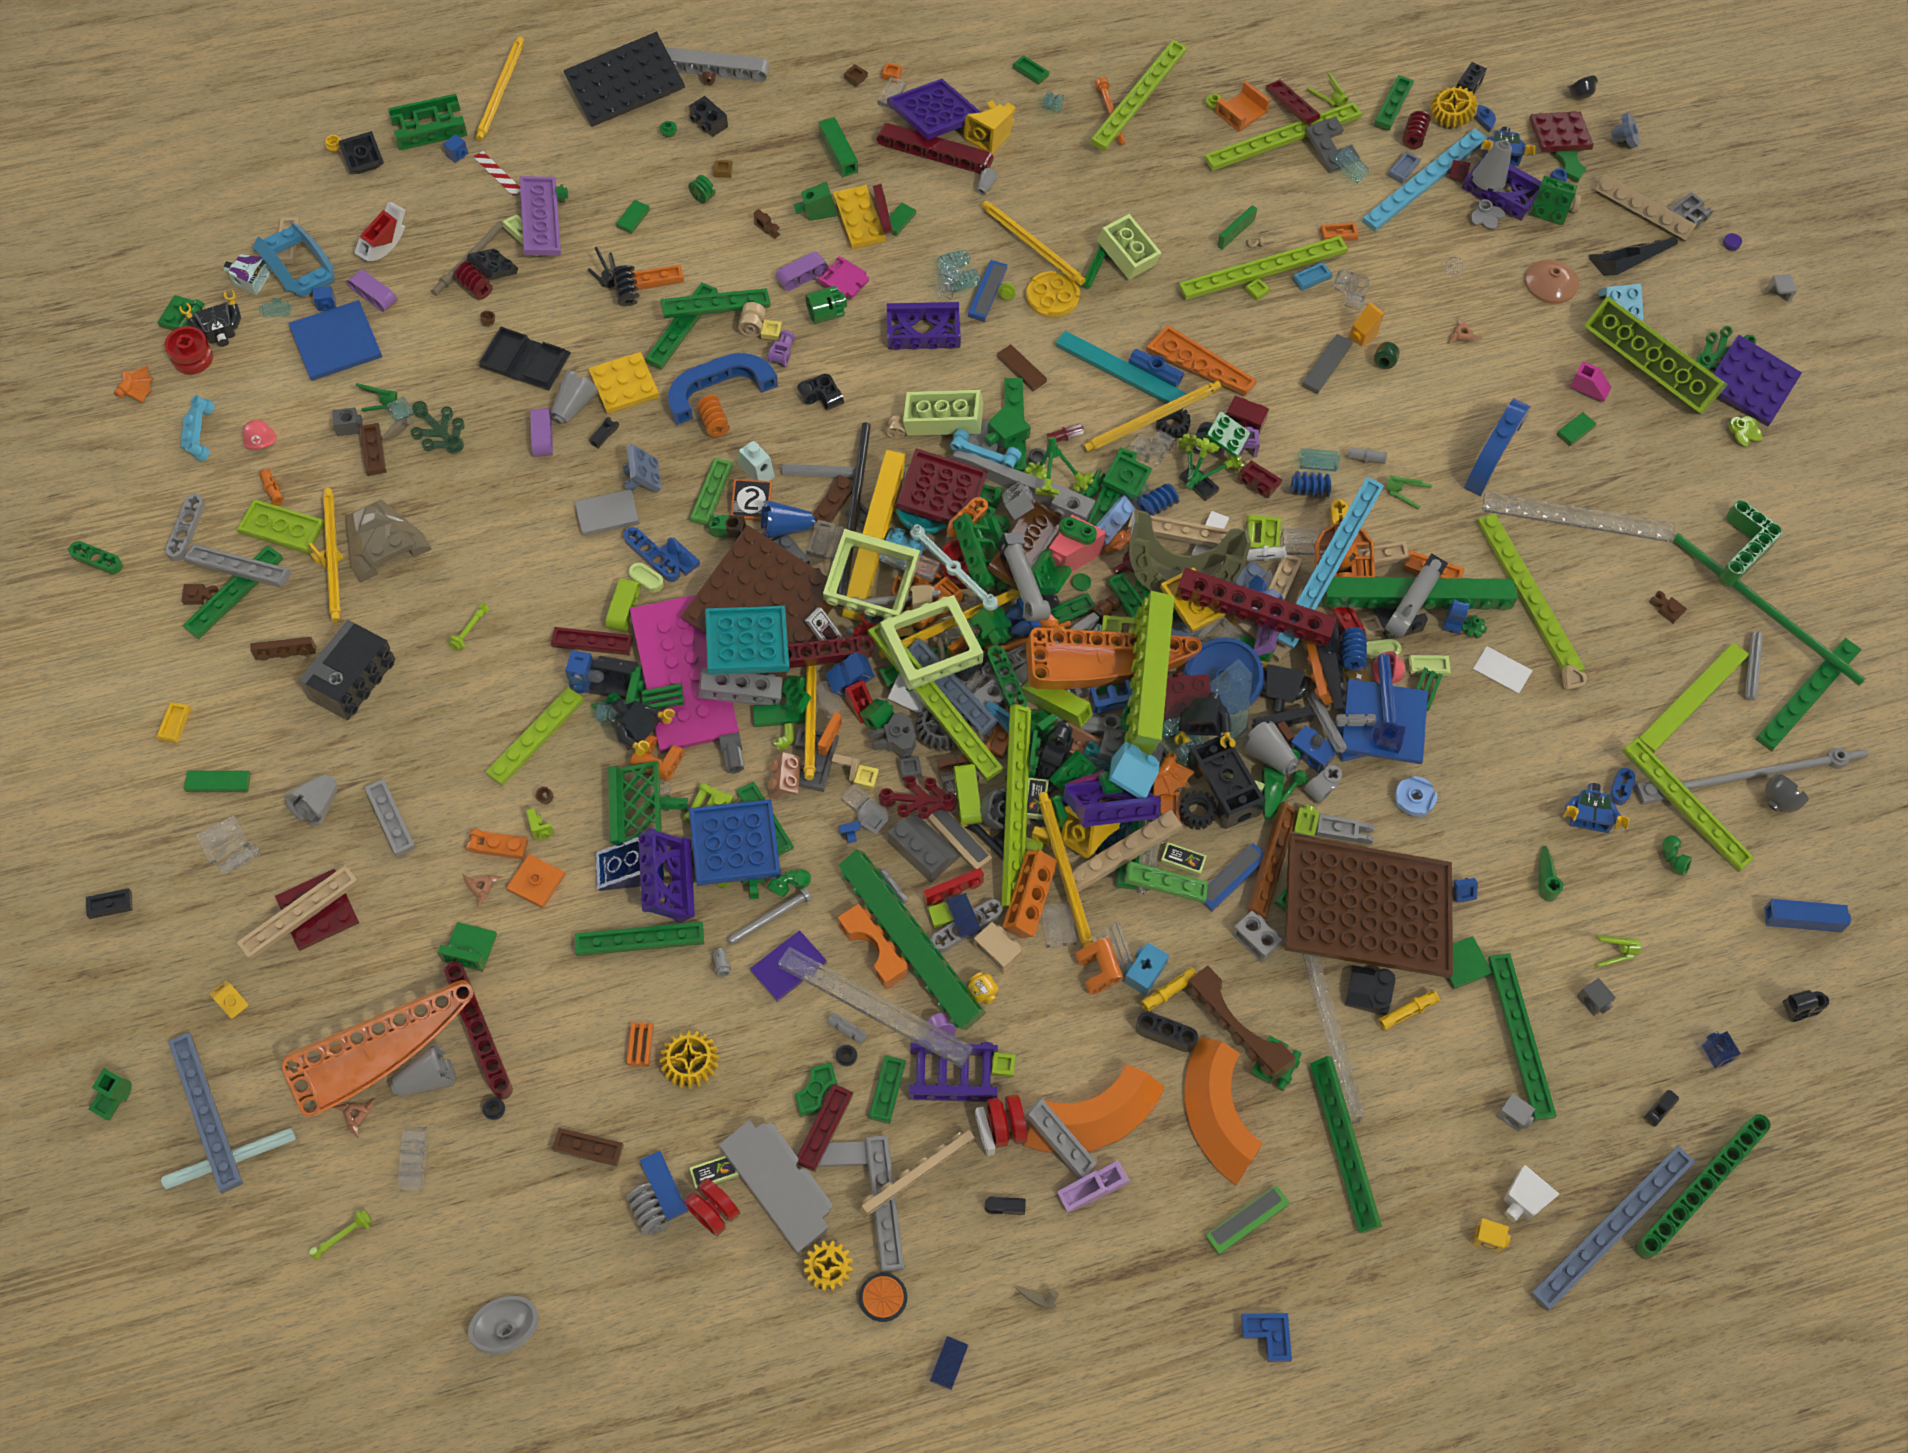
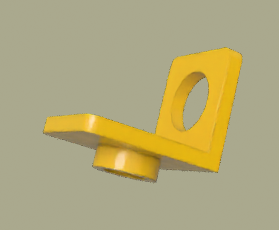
M310 543L311 558L316 564L320 563L326 570V549L319 552ZM337 549V562L343 559V555Z
M227 980L209 993V996L216 1001L231 1019L248 1007V1003Z

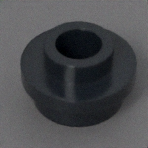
M843 1045L836 1051V1060L842 1066H851L857 1060V1051L851 1045ZM848 1053L851 1057L844 1059L842 1056Z
M499 1098L487 1100L483 1105L485 1117L489 1120L500 1119L506 1109L504 1102ZM493 1107H498V1111L495 1113H492L491 1109Z

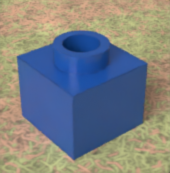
M456 134L443 143L446 156L454 163L468 154L465 141Z
M332 286L313 288L314 302L318 311L336 308V297Z

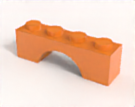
M857 904L837 917L838 926L849 941L864 940L871 943L877 949L879 958L874 965V974L886 990L907 977V962L902 956L898 957L895 953L896 949L890 940H885L882 936L884 935L882 929L878 924H873L870 920L872 917L866 908L862 909Z

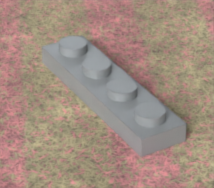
M382 779L366 786V792L396 857L416 849L385 780Z
M1042 1098L1037 1099L1024 1114L1079 1179L1085 1177L1097 1162Z

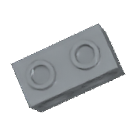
M1021 481L1002 492L1004 505L1014 520L1034 508L1033 500L1035 499L1032 496L1033 492L1027 484L1023 485Z
M1253 911L1234 926L1232 935L1261 963L1269 958L1282 943L1280 934L1275 929H1271L1263 917L1258 914L1256 915ZM1246 926L1254 927L1255 931L1248 930ZM1266 940L1271 945L1266 946L1261 941Z

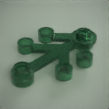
M417 401L412 405L414 415L418 418H423L433 428L421 429L420 427H414L411 429L412 438L420 440L422 437H441L444 440L432 441L429 438L424 439L422 446L425 451H432L434 448H445L449 453L453 454L462 451L464 442L460 438V434L465 424L463 419L455 418L452 422L454 427L452 436L448 433L449 421L454 415L451 407L446 406L442 408L440 425L428 413V407L425 402Z

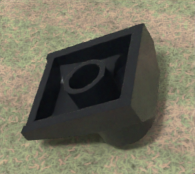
M372 131L338 141L350 174H362L375 170L384 164Z
M1353 965L1349 990L1344 1005L1383 1016L1387 1015L1394 991L1395 974L1384 968L1375 970Z

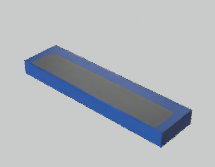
M990 260L969 309L968 317L985 322L1008 264Z
M1254 843L1249 846L1208 885L1206 902L1202 904L1213 912L1260 867L1264 852Z

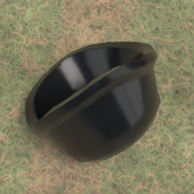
M1594 75L1578 80L1573 85H1568L1567 88H1569L1574 99L1583 100L1595 93L1598 79Z

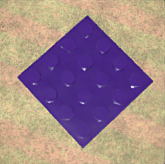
M943 79L887 98V105L927 140L964 127L965 117L968 114L981 112Z
M1738 335L1713 374L1728 384L1718 397L1768 427L1802 372L1741 335Z

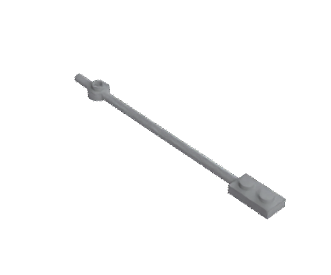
M1834 748L1826 757L1682 782V784L1689 790L1827 764L1832 768L1842 769L1849 760L1868 757V752L1865 749L1847 753L1842 748ZM1651 781L1638 783L1635 786L1642 805L1668 800Z

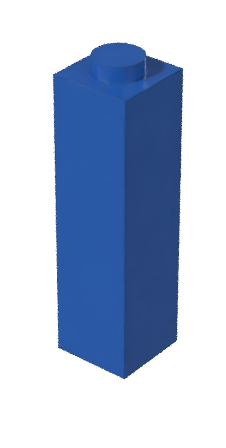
M1771 899L1764 907L1766 926L1843 932L1851 923L1848 905Z

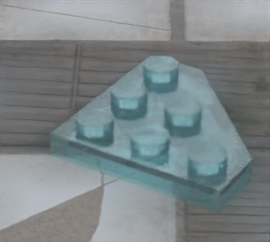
M1239 659L1210 682L1211 692L1219 694L1223 705L1228 709L1232 729L1230 737L1234 740L1247 731L1252 686V673Z

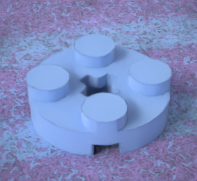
M1413 776L1399 783L1395 792V804L1398 809L1408 815L1424 817L1434 808L1437 801V793L1427 779ZM1418 793V797L1421 799L1415 800L1411 795Z

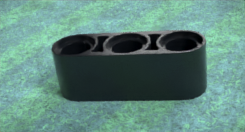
M1151 1012L1141 1013L1136 1023V1031L1140 1036L1182 1052L1192 1051L1198 1040V1033L1194 1028ZM1147 1021L1151 1024V1027H1144L1141 1022ZM1162 1029H1168L1172 1032V1034L1165 1035L1163 1034ZM1182 1037H1190L1192 1042L1186 1043Z

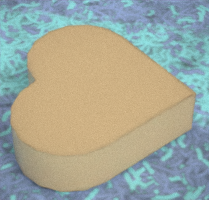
M1565 666L1562 670L1564 689L1568 690L1583 686L1587 681L1586 674L1579 671L1575 666Z

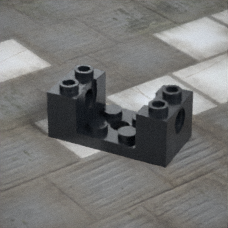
M1223 734L1190 748L1187 764L1195 772L1194 776L1196 779L1202 776L1205 777L1218 800L1216 815L1223 827L1227 829L1260 815L1266 799L1236 748L1230 746V740L1226 742V748L1220 744V739L1224 736ZM1229 772L1233 778L1225 779L1222 773Z

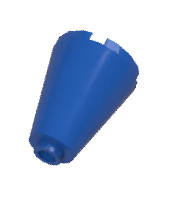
M770 500L763 502L766 506H762L761 528H765V533L762 534L769 539L809 531L811 527H814L815 518L814 515H811L810 511Z

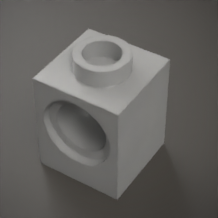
M1512 1093L1496 1117L1519 1132L1523 1126L1528 1128L1532 1123L1534 1117L1531 1115L1535 1108Z

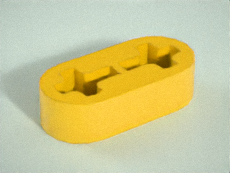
M1337 499L1332 502L1329 511L1331 525L1339 522V520L1342 522L1349 510L1348 504L1344 500Z

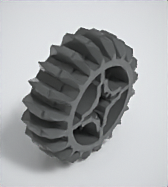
M923 706L922 712L917 714L915 720L919 740H923L924 746L930 744L931 750L937 747V750L940 751L941 748L945 747V750L948 751L949 746L955 749L957 747L956 743L943 730V727L936 718L930 720L933 715L926 706ZM955 707V709L959 712V714L969 725V719L957 707Z

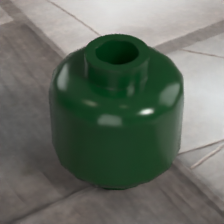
M1392 342L1381 343L1374 354L1375 364L1382 369L1393 368L1400 356L1399 348Z

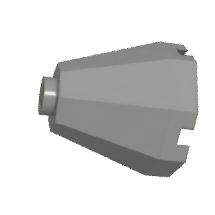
M320 775L289 790L284 795V799H288L286 807L297 819L303 821V818L309 820L308 825H320L325 820L336 795L337 784L333 777Z

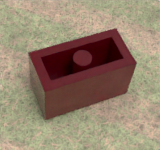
M1234 396L1226 415L1244 428L1252 427L1254 430H1259L1260 434L1267 420L1269 408L1248 401L1245 398Z

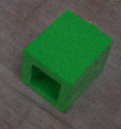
M875 699L860 713V716L869 729L877 730L884 728V725L890 722L895 713L890 702Z

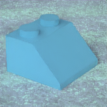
M1125 741L1111 759L1109 780L1138 798H1146L1159 773L1160 762L1154 756L1147 755L1141 751L1138 746L1131 745Z

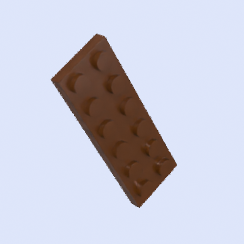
M1033 500L1034 508L1022 515L1011 533H1022L1025 541L1023 549L1031 568L1054 538L1063 519L1037 500ZM998 550L987 567L988 571L1019 591L1006 557L1001 556Z

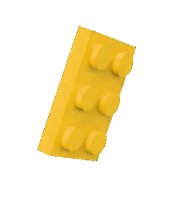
M1183 573L1161 583L1160 588L1164 594L1174 595V608L1191 633L1225 617V614L1220 613L1218 610L1202 607L1197 603L1184 601L1175 596Z

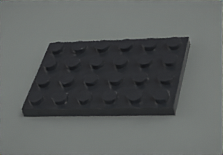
M657 31L563 70L591 127L685 88V84Z

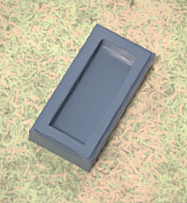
M1406 151L1390 169L1387 176L1402 184L1419 165L1421 159Z

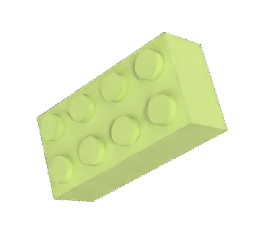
M981 391L907 392L903 418L907 436L954 434L956 429H964L969 434H980L983 414Z

